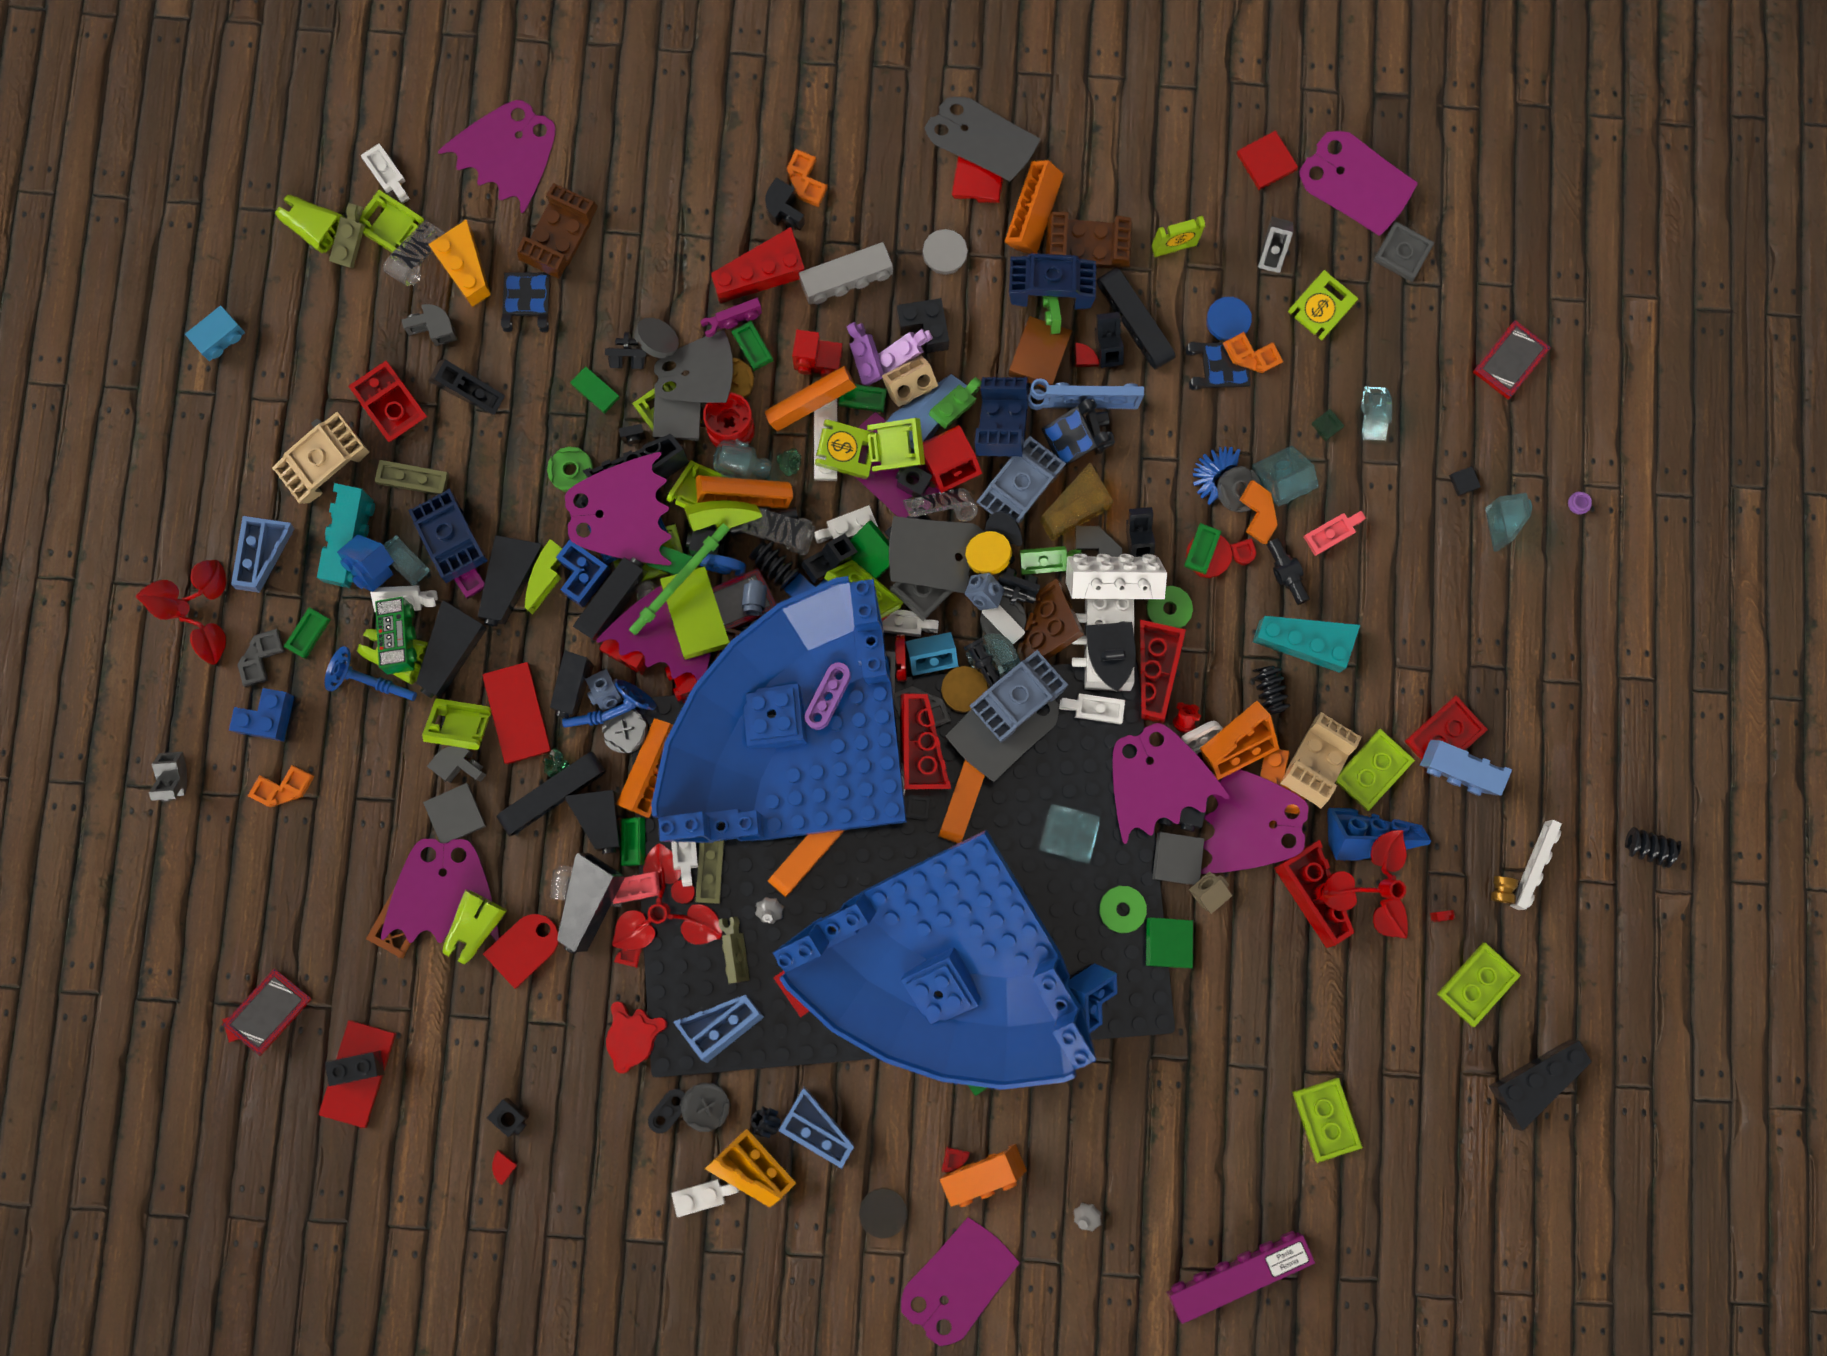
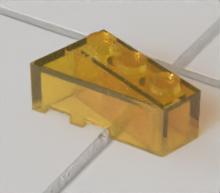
M1091 463L1087 465L1042 515L1040 523L1051 541L1111 508L1114 501Z

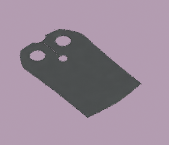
M948 97L939 106V114L931 117L924 128L934 145L975 163L1008 181L1012 180L1026 165L1040 141V138L966 97ZM954 104H959L964 108V111L961 115H954L950 112V107ZM939 124L946 125L948 133L946 135H938L934 131L935 126ZM962 125H967L969 129L967 131H962L960 127Z
M893 516L889 542L891 581L965 593L970 580L968 573L971 569L965 556L966 547L972 537L985 531L973 523ZM956 553H960L963 558L961 561H957L955 559Z
M1055 699L1052 702L1046 703L1050 708V712L1046 716H1040L1037 712L1015 729L1014 734L1002 743L972 709L946 735V738L967 762L995 782L1020 756L1056 725L1059 704Z

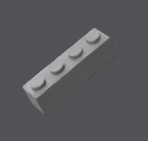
M881 242L799 272V281L809 305L812 303L821 304L827 298L834 295L837 297L843 296L848 290L854 288L862 289L868 286L870 282L888 279L893 274V265L884 243Z

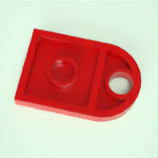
M527 915L518 920L483 955L511 986L517 989L554 954L559 945V941H557L559 930L556 924L544 915ZM542 923H547L550 926V933L546 937L538 934V926Z

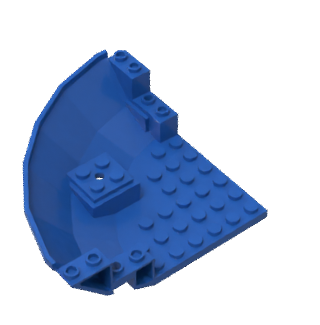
M848 576L838 577L778 603L730 641L698 680L664 743L651 803L652 816L658 817L660 842L714 843V841L738 839L739 841L770 840L907 822L889 662L885 653L884 630L874 579L850 582ZM869 639H875V643L873 645L867 644V641ZM834 663H843L851 672V680L828 725L821 730L812 729L805 721L806 710L829 666ZM843 673L836 675L837 680L843 678ZM832 694L825 696L826 701H830L833 698ZM775 710L776 716L774 718H769V711ZM816 715L814 721H821L822 715ZM725 823V829L719 831L718 825Z
M987 830L865 889L844 902L838 911L824 918L817 919L773 952L778 965L785 972L779 978L785 989L831 1032L885 1063L938 1081L1002 1090L1063 1083L1076 1077V1069L1096 1061L1084 1009L1081 1002L1078 1003L1067 985L1070 975L1062 955ZM829 926L835 927L836 931H832ZM935 991L942 992L943 997L936 996ZM1061 1001L1065 1006H1059L1057 1002Z

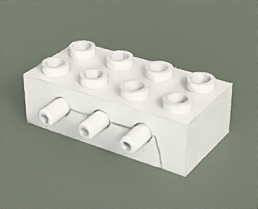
M1074 554V556H1067L1066 585L1073 599H1165L1167 572L1159 557L1155 555L1145 554L1143 557H1134L1130 554H1121L1120 557H1111L1108 554H1098L1097 557H1090L1086 554Z
M1085 599V613H1075L1079 623H1085V625L1132 622L1134 633V599ZM1085 630V636L1072 643L1074 645H1085L1084 658L1073 657L1072 667H1084V690L1114 691L1098 677L1091 665ZM1134 668L1127 682L1118 691H1131L1134 685Z

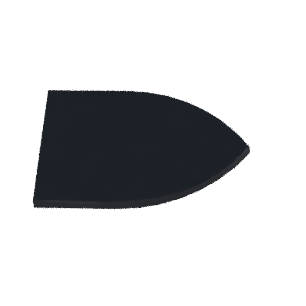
M1132 622L1085 625L1091 665L1098 677L1117 692L1127 682L1135 664L1136 649Z

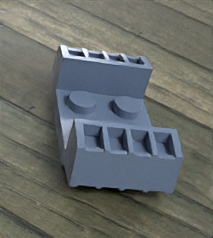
M1029 436L1025 441L1022 457L1012 456L976 503L991 515L999 511L1010 514L1019 525L1024 515L1048 485L1053 483L1059 476L1066 463Z
M1036 650L986 690L970 707L1002 743L1014 734L1016 728L1046 703L1052 702L1064 692L1068 684L1040 652Z

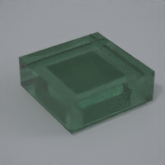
M1331 409L1311 424L1325 441L1344 427V424Z

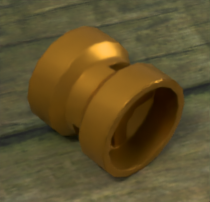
M1494 876L1493 884L1497 890L1492 892L1491 900L1515 904L1516 896L1512 892L1518 887V880Z

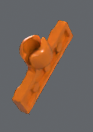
M1279 749L1265 756L1260 777L1301 797L1298 793L1280 784L1287 770L1290 752ZM1290 804L1285 808V812L1300 814V809L1297 805ZM1270 821L1269 827L1274 829L1276 821Z

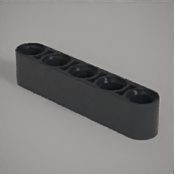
M1116 267L1096 279L1100 291L1114 312L1120 313L1122 324L1151 367L1156 370L1173 360L1176 355L1172 346L1121 270Z
M590 752L501 811L496 818L508 836H513L566 801V796L575 795L606 773V770L594 752Z

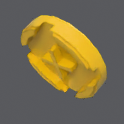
M986 531L970 540L966 547L965 556L969 567L974 572L994 575L1000 573L1008 566L1009 560L1012 557V550L1009 541L1004 535Z

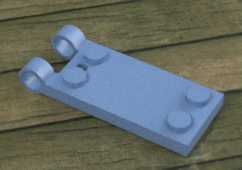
M1036 379L1030 388L1028 405L1034 410L1042 408H1075L1086 399H1094L1097 404L1095 409H1138L1144 397V387L1134 383L1125 384L1124 386H1069L1068 383L1064 382L1049 385L1044 379ZM1041 384L1046 388V392L1044 393L1040 389L1034 390L1033 387ZM1031 397L1037 400L1043 399V402L1041 404H1034L1031 401Z

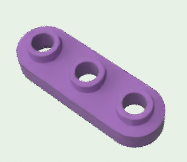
M834 663L829 666L806 710L805 721L812 729L821 730L828 725L851 680V672L843 663ZM843 673V678L837 680L836 675ZM827 694L833 695L830 701L825 700ZM822 715L821 721L815 722V716Z

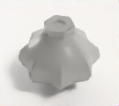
M765 897L762 901L756 903L755 915L761 919L762 923L774 924L777 920L783 918L782 911L784 906L778 902L777 898Z
M1081 1203L1078 1208L1074 1209V1222L1079 1225L1081 1230L1093 1232L1096 1227L1102 1225L1100 1219L1101 1212L1095 1208L1094 1204Z

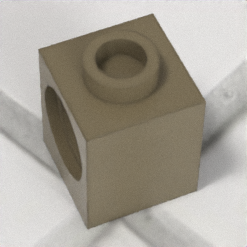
M1210 871L1189 889L1198 904L1210 914L1232 897V894L1227 889L1229 886L1228 882L1221 875L1217 877Z

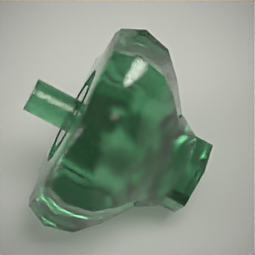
M795 448L785 450L783 454L777 457V463L780 465L779 468L787 477L797 474L798 469L802 466V455Z
M553 748L551 752L547 753V758L543 759L544 773L549 777L555 776L569 766V762L565 760L563 753L557 748Z

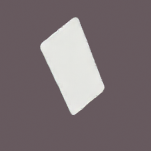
M1000 605L998 608L982 610L983 615L1011 644H1014L1025 634V631Z

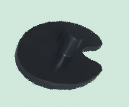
M999 511L989 517L986 522L985 532L1000 533L1007 538L1010 544L1017 546L1023 544L1021 529L1017 521L1010 514ZM1013 553L1012 557L1009 560V564H1012L1015 561V556L1013 555Z

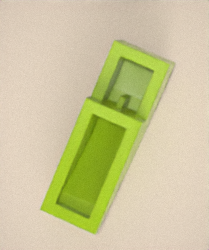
M707 501L684 507L693 532L711 525H715L716 529H718L722 523L732 528L762 517L757 505L740 501Z
M551 539L541 551L529 578L525 608L532 615L561 579L555 571L561 565L556 557L563 548Z

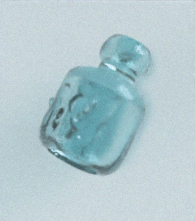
M738 439L721 441L713 458L714 469L722 477L747 479L751 474H754L758 479H766L771 471L772 464L767 458H756V450L748 445V442L743 443Z

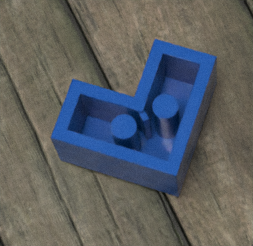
M358 534L337 551L342 559L340 563L347 571L352 573L354 576L352 580L360 589L365 588L373 592L393 575L389 566L394 561L383 544Z
M569 540L556 557L563 566L573 572L560 590L565 596L584 608L611 571L606 564Z
M263 688L257 711L234 707L229 730L238 734L284 742L294 696L287 692Z
M1095 963L1071 978L1067 984L1078 1003L1081 1002L1089 1033L1103 1024L1102 1004L1117 994V973Z

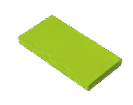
M706 568L694 569L666 601L684 660L725 649L730 643ZM676 575L660 579L663 590Z

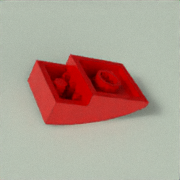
M387 360L348 386L389 443L427 418L424 411Z

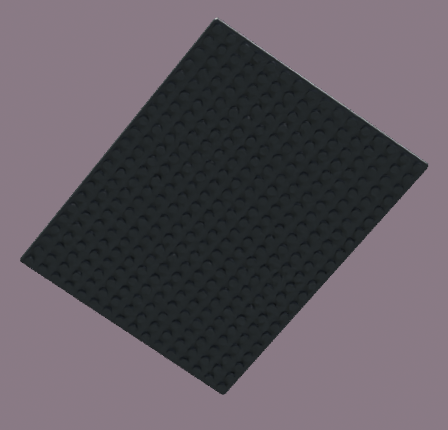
M1135 660L1134 685L1131 691L1117 692L1112 690H1084V667H1072V664L1051 665L1068 684L1064 692L1055 699L1058 704H1060V699L1062 698L1077 700L1079 693L1125 700L1122 724L1075 718L1076 711L1059 709L1056 725L1020 756L995 782L984 776L962 842L987 830L1058 947L1069 972L1070 979L1094 963L1117 973V994L1102 1004L1103 1024L1090 1033L1091 1040L1173 1033L1175 1031L1169 967L1146 966L1147 918H1164L1160 880L1152 879L1156 849L1155 828L1152 836L1140 828H1134L1129 834L1127 843L1124 844L1121 837L1114 796L1113 750L1115 743L1127 735L1138 736L1144 730V721L1141 719L1138 663ZM1013 668L998 669L996 671L999 677H1001L1002 675L1007 674ZM947 674L907 677V681H898L895 678V692L913 686L943 699L941 687L943 679ZM675 695L651 697L656 703L655 710H646L637 706L635 708L645 716L649 731L654 718L674 725L684 703L683 701L678 702ZM944 701L951 722L936 727L951 789H905V811L908 794L932 797L929 821L906 818L907 822L845 830L787 897H784L768 883V880L807 835L757 841L724 840L720 904L695 902L698 868H691L695 897L687 904L676 902L671 896L673 884L665 883L662 902L670 907L671 914L687 916L690 906L703 904L711 908L719 919L727 918L729 926L730 917H738L739 933L744 935L750 981L728 983L725 954L722 949V937L706 944L695 945L686 941L681 933V925L685 921L683 919L668 918L662 923H649L655 929L656 935L653 941L644 947L647 1011L651 1019L662 1017L667 1021L666 1029L656 1036L654 1047L650 1054L651 1074L653 1077L877 1059V1057L831 1032L810 1011L802 1017L798 1015L773 978L783 971L778 965L773 952L817 919L824 918L838 911L844 902L865 889L958 844L938 837L965 761V758L950 743L946 735L967 713L952 710ZM1048 704L1040 708L1037 714L1046 716L1050 712ZM895 708L898 746L901 764V726L900 717L898 716L897 710ZM775 710L769 711V712H768V716H769V715H776V711H775ZM1127 744L1123 747L1122 753L1124 757L1131 759L1136 756L1137 748L1133 744ZM640 749L632 753V766L635 763V760L639 754ZM635 813L636 818H645V859L651 849L657 844H663L672 851V842H660L658 817H653L651 813L650 817L646 818ZM725 823L718 825V830L722 831L725 829ZM696 843L697 862L699 859L700 843ZM644 865L639 866V875L643 874ZM1117 886H1129L1136 889L1143 896L1147 905V915L1143 924L1137 930L1129 933H1117L1108 929L1099 915L1100 901L1103 895L1108 890ZM658 896L641 899V912L645 915L646 920L648 919V910L652 905L656 904ZM765 897L777 898L778 902L784 906L782 911L783 918L777 920L774 924L762 923L761 919L755 915L756 903L762 901ZM1119 903L1116 911L1120 916H1126L1129 913V907L1125 903ZM829 926L832 931H836L835 927ZM935 991L936 996L943 997L942 992ZM743 995L748 996L764 1018L709 1062L702 1061L674 1024V1021L716 1007V1005ZM1057 1002L1059 1006H1064L1063 1002Z

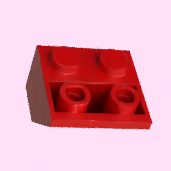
M959 425L923 442L925 465L928 473L932 475V483L941 493L982 474L976 455Z

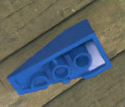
M1328 808L1327 811L1328 845L1336 860L1358 861L1371 858V849L1374 842L1381 835L1394 830L1403 831L1406 850L1429 845L1431 842L1425 829L1419 824L1397 819L1389 822L1379 819V815L1371 814L1370 817L1359 815L1358 810L1351 808Z

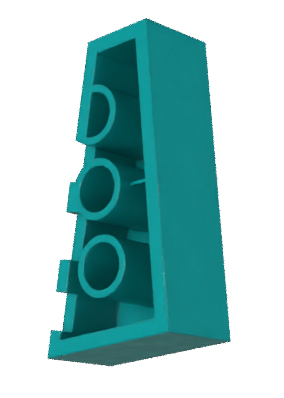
M334 483L333 492H337L336 502L330 504L329 512L331 513L332 524L326 526L325 540L328 542V545L322 548L317 578L324 583L351 588L354 576L340 563L342 559L337 551L358 534L367 538L369 533L368 521L369 517L374 514L375 503L360 488Z
M1264 616L1258 623L1253 643L1340 673L1347 668L1360 625Z

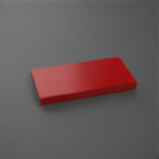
M525 662L482 674L504 763L510 764L552 752L529 663Z
M348 1020L336 1060L381 1051L385 1071L396 1033ZM383 1075L327 1086L318 1115L361 1128H367Z

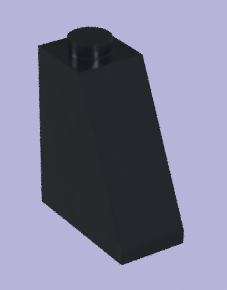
M564 651L550 708L556 711V716L566 719L569 716H577L588 685L585 679L591 676L594 664L587 657Z
M608 790L566 796L568 805L595 850L602 851V854L616 853V849L621 848L616 792Z

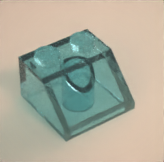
M1293 446L1252 465L1253 470L1261 481V485L1271 492L1273 502L1278 506L1287 504L1291 500L1319 487L1314 464Z
M1527 493L1500 496L1485 507L1494 552L1501 550L1511 543L1530 518L1532 503L1528 499Z

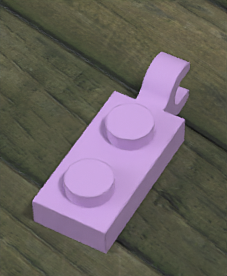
M922 329L916 334L909 332L880 352L878 356L884 374L922 354L921 346L933 339L930 331L924 332Z

